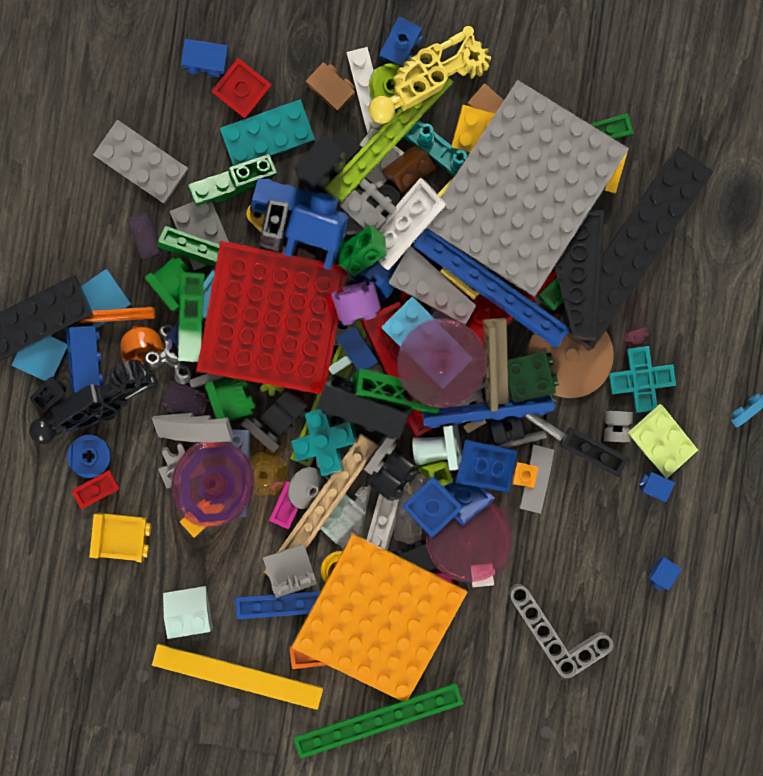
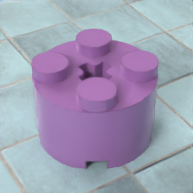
M366 282L348 285L342 288V293L338 294L336 290L331 294L338 319L342 321L343 325L356 322L355 319L363 317L364 320L375 318L377 316L376 312L381 308L373 282H370L369 286H367Z

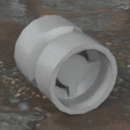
M605 411L604 423L608 427L604 429V441L632 442L628 432L631 430L629 426L633 424V412ZM614 425L623 426L622 432H615Z

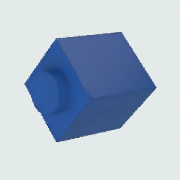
M650 471L647 472V475L643 474L639 482V486H641L640 491L664 502H667L675 485V482Z
M660 555L647 577L652 580L650 584L660 591L662 588H665L669 591L682 568Z

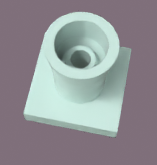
M458 425L445 426V436L413 437V455L416 465L422 466L432 462L448 460L449 470L459 469L462 450Z

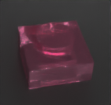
M647 327L625 333L623 336L625 342L632 341L634 345L645 341L644 336L649 335Z

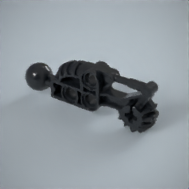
M134 360L129 362L123 361L121 364L117 363L116 367L110 369L109 383L104 386L88 385L52 407L53 417L51 419L44 417L35 419L30 425L29 435L37 444H47L55 438L56 429L58 428L69 432L76 428L78 430L89 428L91 425L98 424L99 421L112 420L118 416L119 410L128 405V399L148 388L153 389L158 386L156 375L147 373V370L144 369L141 363L134 362Z

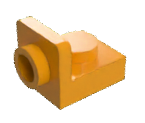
M519 462L515 463L511 484L533 488L536 482L538 467Z

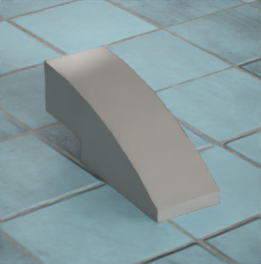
M533 445L528 465L538 467L536 482L533 488L523 487L519 503L520 509L541 514L552 466L553 449Z

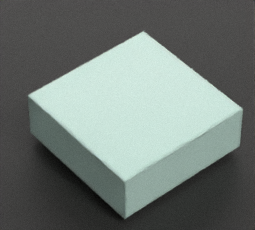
M345 356L331 365L329 370L334 375L351 364L352 361L349 356Z

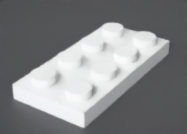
M422 178L397 204V209L386 217L387 220L378 229L385 236L387 255L378 261L387 270L393 266L446 205Z

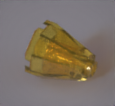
M257 452L249 460L250 489L256 495H275L285 486L286 481H288V464L276 452ZM262 471L267 473V478L263 479L261 477Z

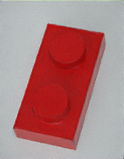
M108 470L71 490L82 510L119 490L120 487L111 470Z

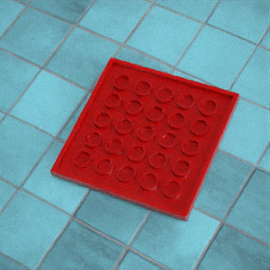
M220 241L196 371L322 394L324 385L328 380L339 321L331 294L336 290L338 294L343 292L342 288L345 287L347 271L337 264H334L331 269L324 268L325 262L293 255L288 257L283 253Z

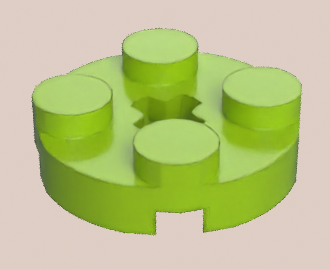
M389 63L373 70L369 79L370 98L372 100L378 96L389 98L394 96V89L389 91L386 83L391 81V85L395 86L393 78L397 75V70L400 66Z

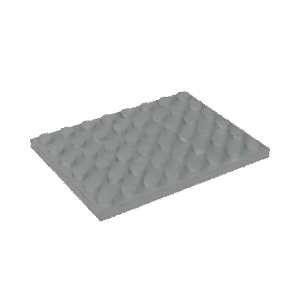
M517 80L441 197L446 205L426 228L535 297L629 148Z

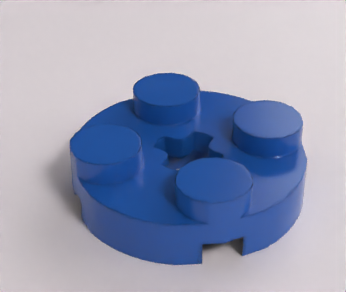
M84 435L77 438L70 445L67 452V461L69 466L79 476L93 478L107 470L111 462V450L108 443L99 436ZM88 450L95 454V458L91 462L84 458V454H87Z

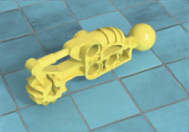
M466 26L462 32L449 38L446 42L442 44L436 43L428 48L421 49L417 55L410 58V61H406L403 64V68L400 67L397 70V75L393 78L395 83L394 96L390 98L378 96L370 102L368 106L370 118L380 124L389 122L393 119L397 108L401 107L405 111L443 89L447 78L456 72L462 76H466L469 73L471 79L475 77V74L479 77L482 76L483 71L488 70V63L491 60V57L487 55L488 48L482 49V42L480 43L474 39L473 28ZM464 40L457 55L444 62H440L443 50ZM420 59H427L430 64H423ZM432 77H438L441 82L433 81ZM413 87H420L423 92H416Z

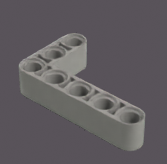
M515 584L510 588V599L562 677L571 678L612 651L613 641L603 632L594 634L570 651H567L528 589L522 584ZM518 589L525 591V596L521 600L514 598V593ZM528 608H536L537 613L534 617H526V610ZM540 626L548 627L546 635L540 636L537 634ZM600 639H607L606 647H597V642ZM552 644L560 645L559 651L555 654L549 652ZM583 650L589 651V657L586 660L579 659V654ZM564 662L571 663V669L567 672L561 671V665Z

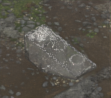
M369 484L366 487L362 485L355 493L356 500L352 504L348 502L341 510L343 513L339 520L334 518L327 527L330 530L327 535L343 549L352 533L359 537L361 535L371 490Z

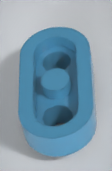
M755 394L748 400L749 404L745 408L739 407L731 414L733 418L730 421L735 427L744 424L763 408V394Z

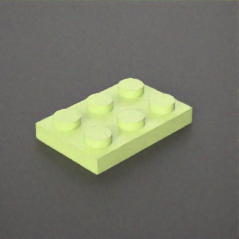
M660 404L628 432L630 437L666 479L698 451L667 410Z

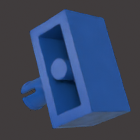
M399 16L379 54V59L388 64H396L403 68V64L406 61H410V58L414 56L411 54L414 46L418 48L424 37L421 35L422 28Z

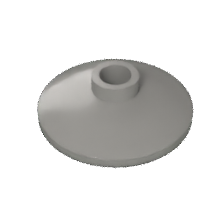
M306 467L299 470L293 476L288 487V497L295 507L307 509L325 485V479L321 475V471L313 467Z

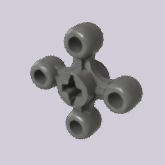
M164 324L160 327L158 334L162 342L165 343L166 348L161 353L155 351L146 353L144 356V366L152 371L158 369L161 364L167 363V365L175 369V381L181 385L187 384L191 380L192 373L190 368L185 366L184 361H178L177 356H175L179 354V342L175 340V328L170 324Z

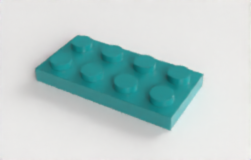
M301 99L220 128L233 166L268 154L272 157L315 141Z

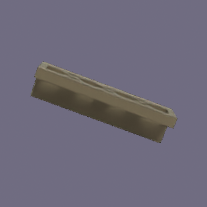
M505 318L483 320L485 403L491 412L498 411V404L509 403L507 328Z

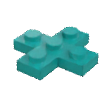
M649 346L626 349L629 370L609 373L611 395L632 392L635 413L652 411L657 407L655 389L676 386L674 366L672 364L652 367Z
M318 409L306 413L305 417L310 435L291 441L296 461L302 462L317 457L322 476L344 470L339 449L358 443L353 424L346 422L332 427L330 417L322 413V410Z

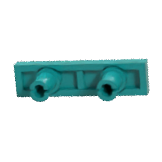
M420 120L404 136L414 146L427 151L430 159L453 177L456 176L467 159L465 151L451 148L447 141L433 131V127L430 124H423Z

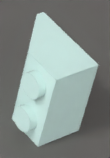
M206 586L163 593L167 639L211 632L213 625Z

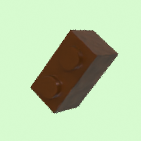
M413 146L381 172L389 186L394 187L403 194L414 186L420 178L423 179L436 168L427 151Z

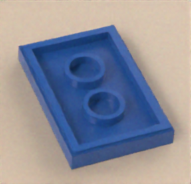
M465 440L456 483L509 493L518 451Z

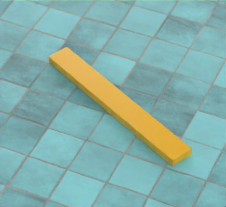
M157 644L152 666L318 710L323 692V687L162 644Z

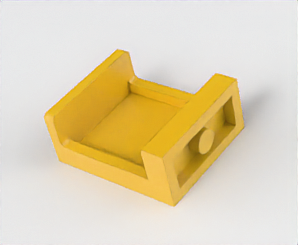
M105 513L94 514L90 558L105 557L143 562L144 558H148L149 545H146V538L151 534V523H148L149 518Z

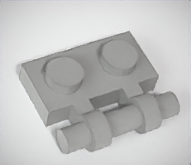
M364 179L359 184L365 190L364 193L360 195L354 189L341 203L340 207L363 229L372 225L378 230L387 220L381 213L387 210L392 214L397 208L391 203L392 200L389 197L385 198L377 190L378 187L375 184H370ZM370 196L379 203L376 209L366 201Z

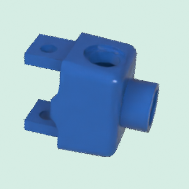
M315 192L312 195L311 202L302 201L293 210L285 236L289 237L285 256L291 257L296 251L298 241L327 249L328 253L324 268H332L335 264L338 250L344 244L348 224V215L336 211L338 204L336 197L326 193Z

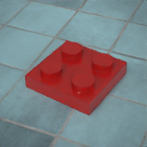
M237 58L211 92L246 119L270 90L272 84Z

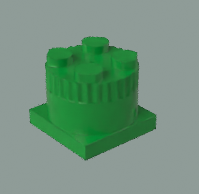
M173 257L154 274L151 272L145 277L171 311L176 313L180 312L182 273H188L187 271L190 269L179 257L177 259Z
M224 377L205 383L216 419L228 418L230 422L252 414L253 409L257 408L253 396L248 395L246 388L250 386L247 380Z

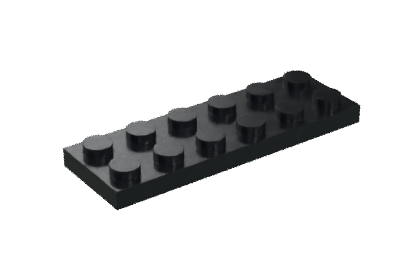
M73 275L0 312V361L94 315L77 276Z

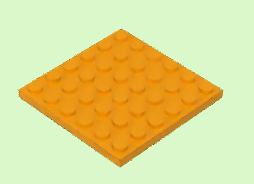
M352 533L298 632L292 648L400 701H405L410 698L464 600L467 590Z

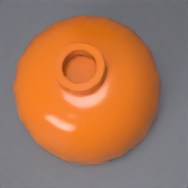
M143 325L131 327V330L123 335L120 342V354L125 362L138 360V362L144 363L146 353L150 351L157 353L164 351L159 334L155 330Z

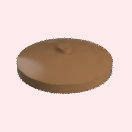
M557 314L553 317L558 320L561 314ZM606 331L590 351L568 336H565L559 346L555 348L539 335L533 333L528 344L527 355L537 353L538 349L546 348L547 353H552L554 365H551L552 374H557L559 386H556V393L553 395L559 397L577 398L592 393L604 383L613 365V346Z

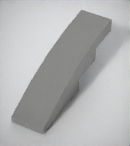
M193 413L152 417L158 437L188 442H229L234 437L228 418L212 420L210 415L194 417Z

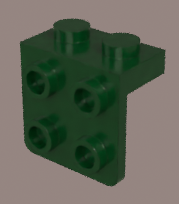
M546 348L538 349L537 353L507 360L508 384L514 402L556 393V386H559L557 374H552L553 356L551 352L547 353Z

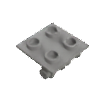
M304 544L263 557L276 598L317 584Z

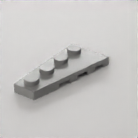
M411 245L406 250L389 281V284L463 325H466L476 307L471 300Z

